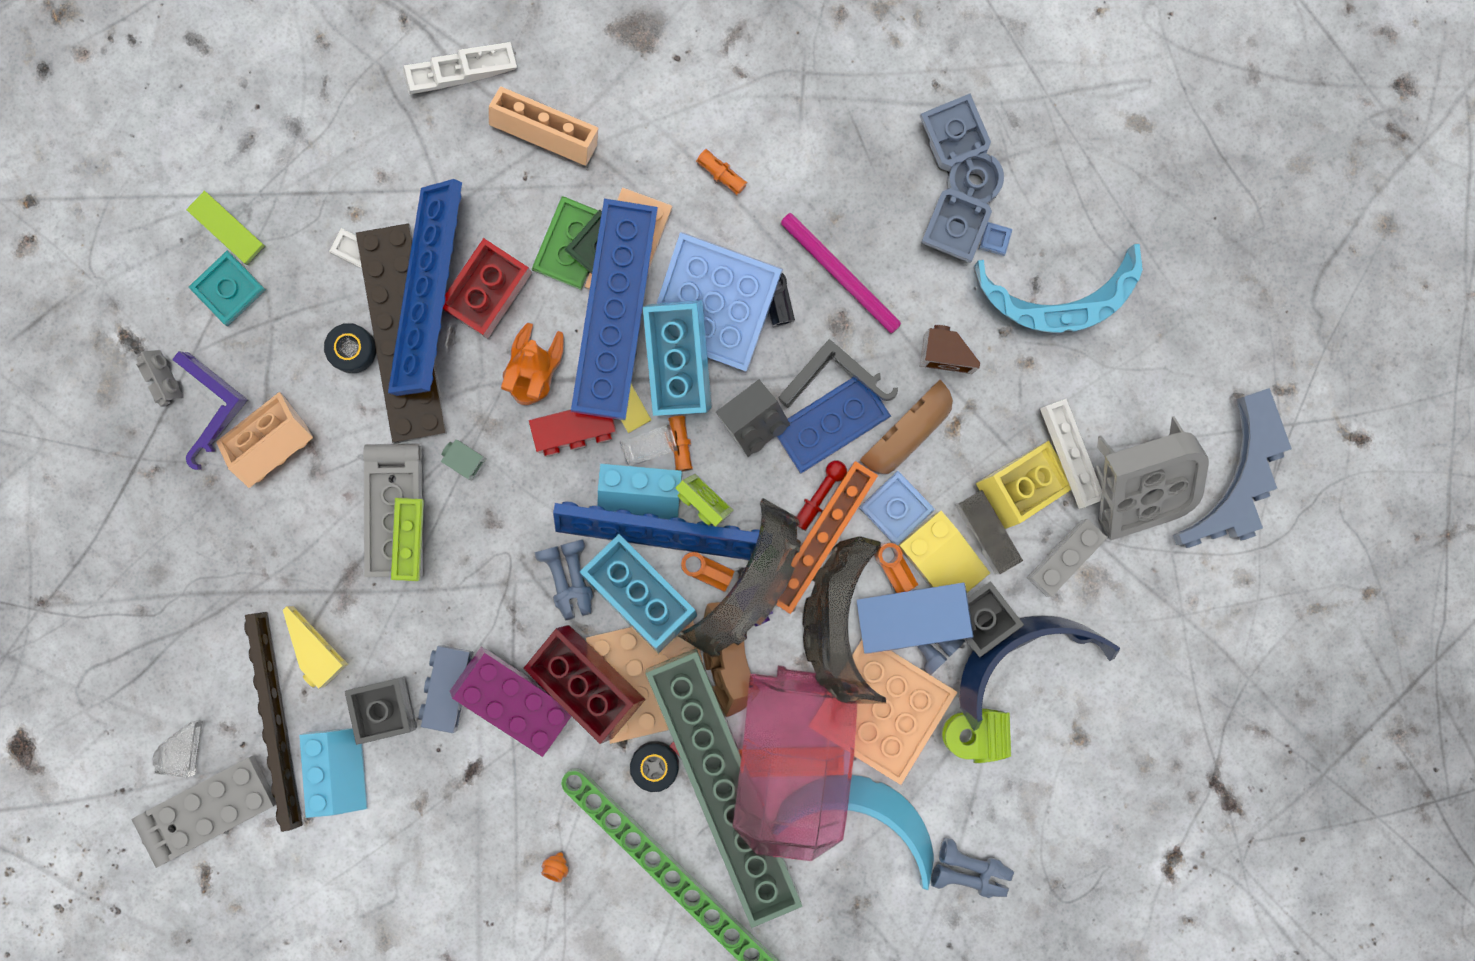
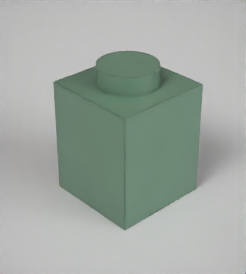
M457 439L453 443L449 442L441 454L444 456L441 460L442 463L471 481L487 459Z

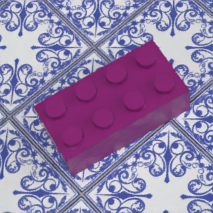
M482 646L450 690L452 699L542 757L572 717L537 682Z

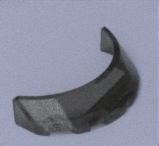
M764 498L760 501L762 517L759 536L753 553L738 581L712 612L695 625L681 631L678 637L711 657L719 656L721 650L733 643L736 645L741 644L747 639V632L754 624L761 625L776 606L779 597L784 593L795 569L791 566L794 555L800 552L801 541L797 539V526L800 525V522L796 516Z
M862 536L843 540L832 548L834 550L832 555L814 576L812 581L815 582L811 597L806 598L802 622L804 627L803 644L807 661L812 663L816 672L814 677L817 682L834 695L838 701L847 704L886 703V697L874 691L859 673L849 643L848 619L853 592L865 566L881 547L880 541Z

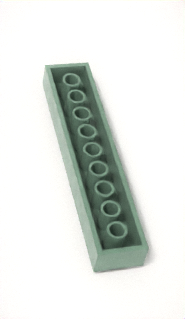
M697 648L647 668L645 674L751 928L803 907Z

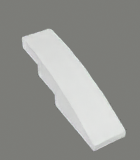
M511 42L461 49L457 54L432 57L430 62L404 65L403 73L410 95L492 77L515 70L517 65Z

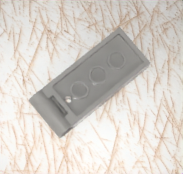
M420 444L364 445V577H391L395 498L422 499V451ZM396 476V481L392 483V477ZM423 529L420 576H423Z
M251 756L131 820L157 868L276 805V800L254 756Z

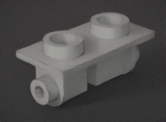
M142 351V356L137 358L138 363L136 365L145 382L154 379L155 382L148 386L155 403H159L160 407L170 404V400L183 398L179 385L174 379L161 351Z

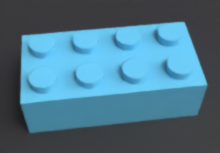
M702 300L657 303L644 306L643 316L653 416L706 413L712 408Z
M620 534L580 571L583 578L658 654L697 617L696 610Z

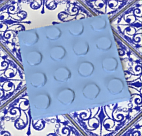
M680 232L657 303L702 300L707 357L740 370L748 371L783 269Z

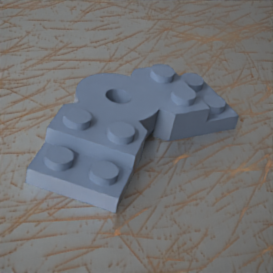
M967 94L920 114L921 121L930 139L929 145L939 168L949 171V189L942 191L921 243L971 263L992 213L989 203L996 198L1003 186L1004 172L1000 162L994 156L986 154L991 140L971 94ZM969 175H979L982 179V184L975 185L971 183Z

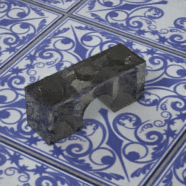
M982 490L955 504L966 526L973 531L983 549L982 553L995 575H1000L1023 561Z

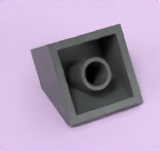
M991 581L968 597L974 638H968L965 641L979 658L1024 626Z

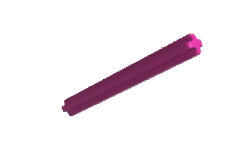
M792 213L787 214L782 219L781 225L890 333L895 332L900 327L901 322Z

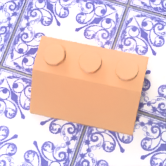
M279 392L217 440L216 443L228 469L250 488L255 483L263 480L275 467L282 465L298 449L305 447L313 436L301 417Z

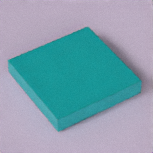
M228 250L188 287L227 327L266 290Z

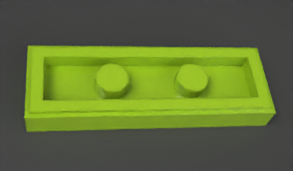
M205 190L186 209L246 265L265 247L259 239Z
M395 498L391 580L420 581L424 499Z

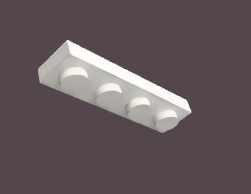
M1067 399L1040 408L1078 508L1081 509L1101 501L1102 489Z

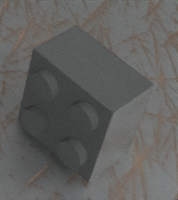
M760 379L716 411L730 436L747 457L759 452L768 441L780 436L790 426L778 401Z
M404 677L344 691L356 745L416 730Z

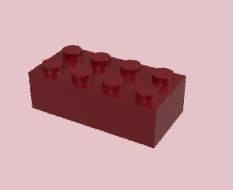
M570 625L556 628L523 668L599 744L613 739L646 700Z

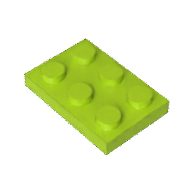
M696 474L685 478L675 488L679 492L677 495L679 499L687 506L692 504L699 511L697 514L699 518L707 525L712 523L716 527L734 511Z

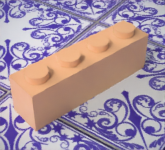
M501 86L489 105L490 126L582 165H587L597 147L598 127Z

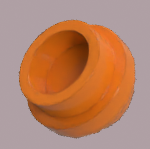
M559 852L543 861L541 874L545 878L561 882L563 877L567 876L569 868L566 865V859L563 857L564 854Z

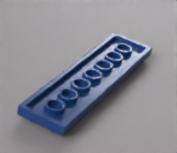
M456 179L425 186L420 190L388 389L389 394L399 396L430 391L433 381L434 361L437 355L438 335L441 329L442 310L445 304L446 284L449 278V265L453 252V239L457 226L458 207L461 201L462 182Z
M604 198L571 412L619 420L626 419L658 207Z
M573 502L555 503L553 510L555 532L607 540H613L620 534L628 543L757 561L772 545L773 535L759 529H754L750 532L740 530V528L731 525L724 526V528L715 527L713 524L707 525L703 521L695 524L676 517L668 520L648 513L641 516L634 515L627 510L607 511L600 506L579 507Z

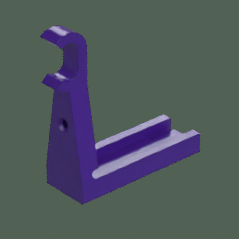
M178 351L172 360L226 402V406H220L199 439L186 455V462L190 468L202 470L201 464H197L195 461L196 455L202 448L206 452H215L211 444L242 409L248 399L189 352Z

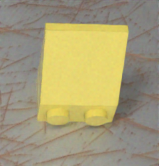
M1049 441L1039 445L976 483L1002 530L1022 523L1071 490L1060 459Z
M942 511L936 512L898 545L905 557L932 588L965 583L966 592L968 593L990 574L961 533Z

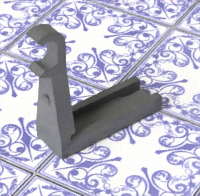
M828 339L778 398L789 409L833 357L839 366L884 401L894 399L898 394V387L893 388L889 394L881 391L876 386V383L881 380L880 373L872 376L839 346Z

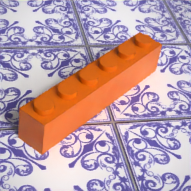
M853 462L767 600L789 614L792 613L878 477L877 474L858 462Z

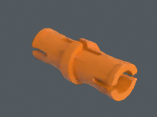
M705 149L696 160L697 164L714 176L713 179L716 182L720 181L736 196L743 191L748 183L730 169V165L727 162L723 163L708 149Z
M685 416L668 418L672 439L669 443L670 448H673L675 470L678 471L693 469L689 450L691 439H688Z

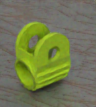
M982 708L983 720L979 729L975 731L971 728L963 712L950 716L943 725V742L959 758L973 759V763H987L1011 757L1009 712ZM965 729H970L971 738L966 742H961V732Z

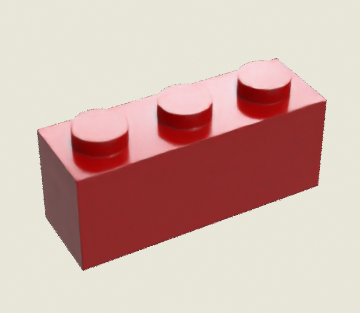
M571 410L528 420L536 452L539 454L544 453V457L559 454V449L570 446V450L583 448L586 446L585 442L595 439L596 443L612 440L611 435L617 434L613 418L574 413Z

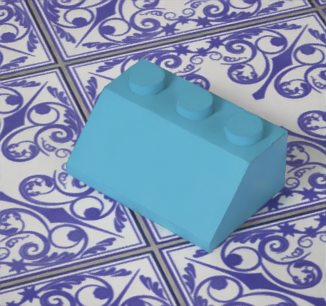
M600 464L597 506L614 512L616 510H627L634 515L641 516L647 513L654 514L661 519L679 518L680 499L677 496L679 492L675 488L682 481V471Z
M353 728L313 731L299 735L306 818L338 815L367 809L363 745H356Z

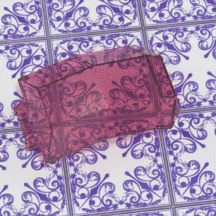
M778 665L776 677L750 673L744 739L732 827L756 855L813 861L843 841L855 750L858 687L831 684V672L823 671V674L789 670L786 669V666Z

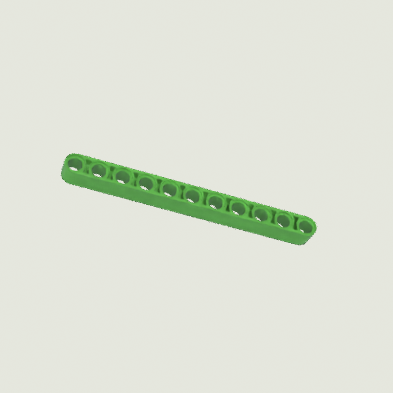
M579 768L567 771L561 782L564 792L738 961H779L585 771ZM570 775H577L581 778L582 786L575 789L569 786L568 777ZM590 794H597L601 798L602 803L599 807H591L588 804L587 797ZM611 813L618 814L621 818V824L618 826L609 825L606 819L607 815ZM635 832L641 837V842L638 845H631L627 842L626 835ZM652 851L657 852L661 860L657 864H650L646 860V854ZM676 871L680 875V880L677 883H670L665 878L666 873ZM689 890H695L699 893L700 898L696 902H689L685 898V893ZM714 909L718 911L720 917L716 921H709L704 916L705 912ZM731 928L736 929L739 932V936L735 940H728L724 936L725 931ZM748 948H755L758 950L759 955L751 960L744 956V952Z

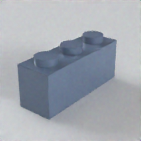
M444 645L437 646L436 650H432L429 666L433 667L431 677L426 678L424 693H428L426 704H421L418 719L422 720V728L455 733L458 730L462 705L452 699L450 690L472 660L473 651Z

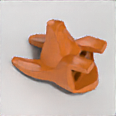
M525 324L516 335L511 347V359L503 371L501 389L510 392L517 403L530 405L545 398L549 393L553 373L560 365L564 352L563 332L557 331L548 351L538 346L536 341L530 340L533 324Z

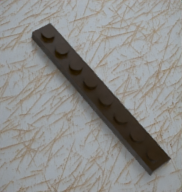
M267 612L245 615L244 630L249 638V659L253 663L255 674L253 684L258 692V713L262 717L264 728L262 738L267 746V767L271 771L273 782L271 792L277 806L276 821L280 825L281 832L303 825Z

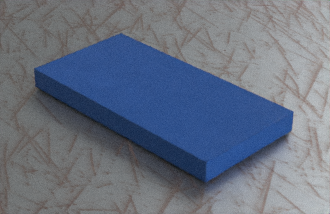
M852 377L789 417L790 426L777 438L801 474L884 422L891 415L876 394L855 377Z

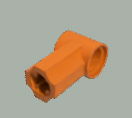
M882 543L877 546L874 557L877 563L881 565L896 593L908 592L919 584L902 556L901 548L894 543ZM890 547L894 551V558L891 562L887 563L883 560L882 553L884 549Z
M696 552L687 553L681 560V569L685 574L724 592L735 572ZM695 556L700 560L701 565L696 572H690L686 568L685 563L689 557Z

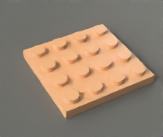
M694 621L688 624L659 654L632 627L586 637L587 643L646 699L615 737L609 740L610 744L669 730L645 672L649 667L697 648L702 660Z
M861 639L808 725V728L901 785L956 696L957 691L891 650L864 654L863 641Z

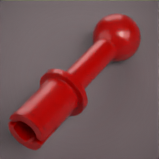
M834 460L826 466L827 476L811 500L804 499L805 504L792 522L793 524L806 531L818 512L823 511L819 508L820 504L834 483L843 480L847 473L846 465L843 462Z

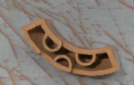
M939 380L860 461L871 470L880 474H889L894 471L950 414L953 400L946 385Z
M716 602L707 604L705 609L702 632L706 633L707 647L702 650L706 670H711L716 685L713 686L723 713L728 717L748 707L757 698L760 690L750 673L745 654L744 631L748 616L732 604Z

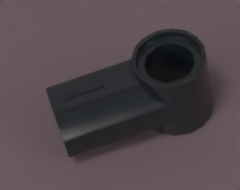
M783 273L779 280L782 283V287L775 291L769 308L772 326H781L795 322L787 288V279Z

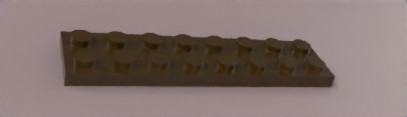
M410 224L356 232L392 443L447 434L435 363L430 391L399 396L388 393L413 240Z

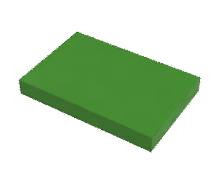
M562 196L531 270L582 291L589 271L566 253L565 249L599 210Z

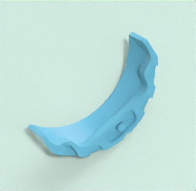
M1133 244L1127 249L1126 255L1116 273L1094 293L1066 304L1041 305L1015 298L1004 287L995 285L986 276L984 260H978L974 265L981 289L999 311L1018 324L1049 333H1062L1066 330L1072 332L1079 331L1105 320L1125 303L1143 271L1140 244Z
M845 774L823 777L804 785L781 802L772 826V832L778 834L789 824L806 815L825 810L860 812L883 822L895 831L909 847L920 870L921 880L919 884L922 889H929L934 864V853L928 830L915 808L906 798L890 786L882 782H874L871 778L859 775Z

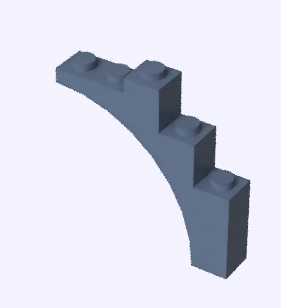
M1270 388L1236 399L1242 419L1243 442L1240 462L1234 479L1223 498L1205 517L1191 527L1173 534L1176 545L1185 544L1186 548L1201 544V538L1210 535L1211 539H1216L1227 535L1226 529L1230 538L1239 537L1240 541L1255 537V531L1263 529L1254 501L1270 497L1269 491L1277 489L1268 461L1272 462L1285 457L1283 452L1292 449Z

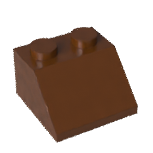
M934 325V328H929L923 337L919 367L973 374L980 368V361L961 336L955 331H950L951 327Z

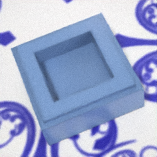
M988 222L982 235L979 249L1005 256L1013 229Z

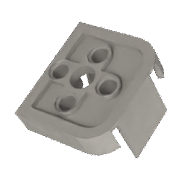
M1172 416L1168 436L1118 452H1114L1101 435L1098 436L1097 448L1105 457L1104 475H1102L1098 465L1095 467V474L1102 489L1099 521L1110 541L1176 520L1194 510L1201 502L1204 495L1209 459L1197 438L1192 433L1184 432L1175 416Z

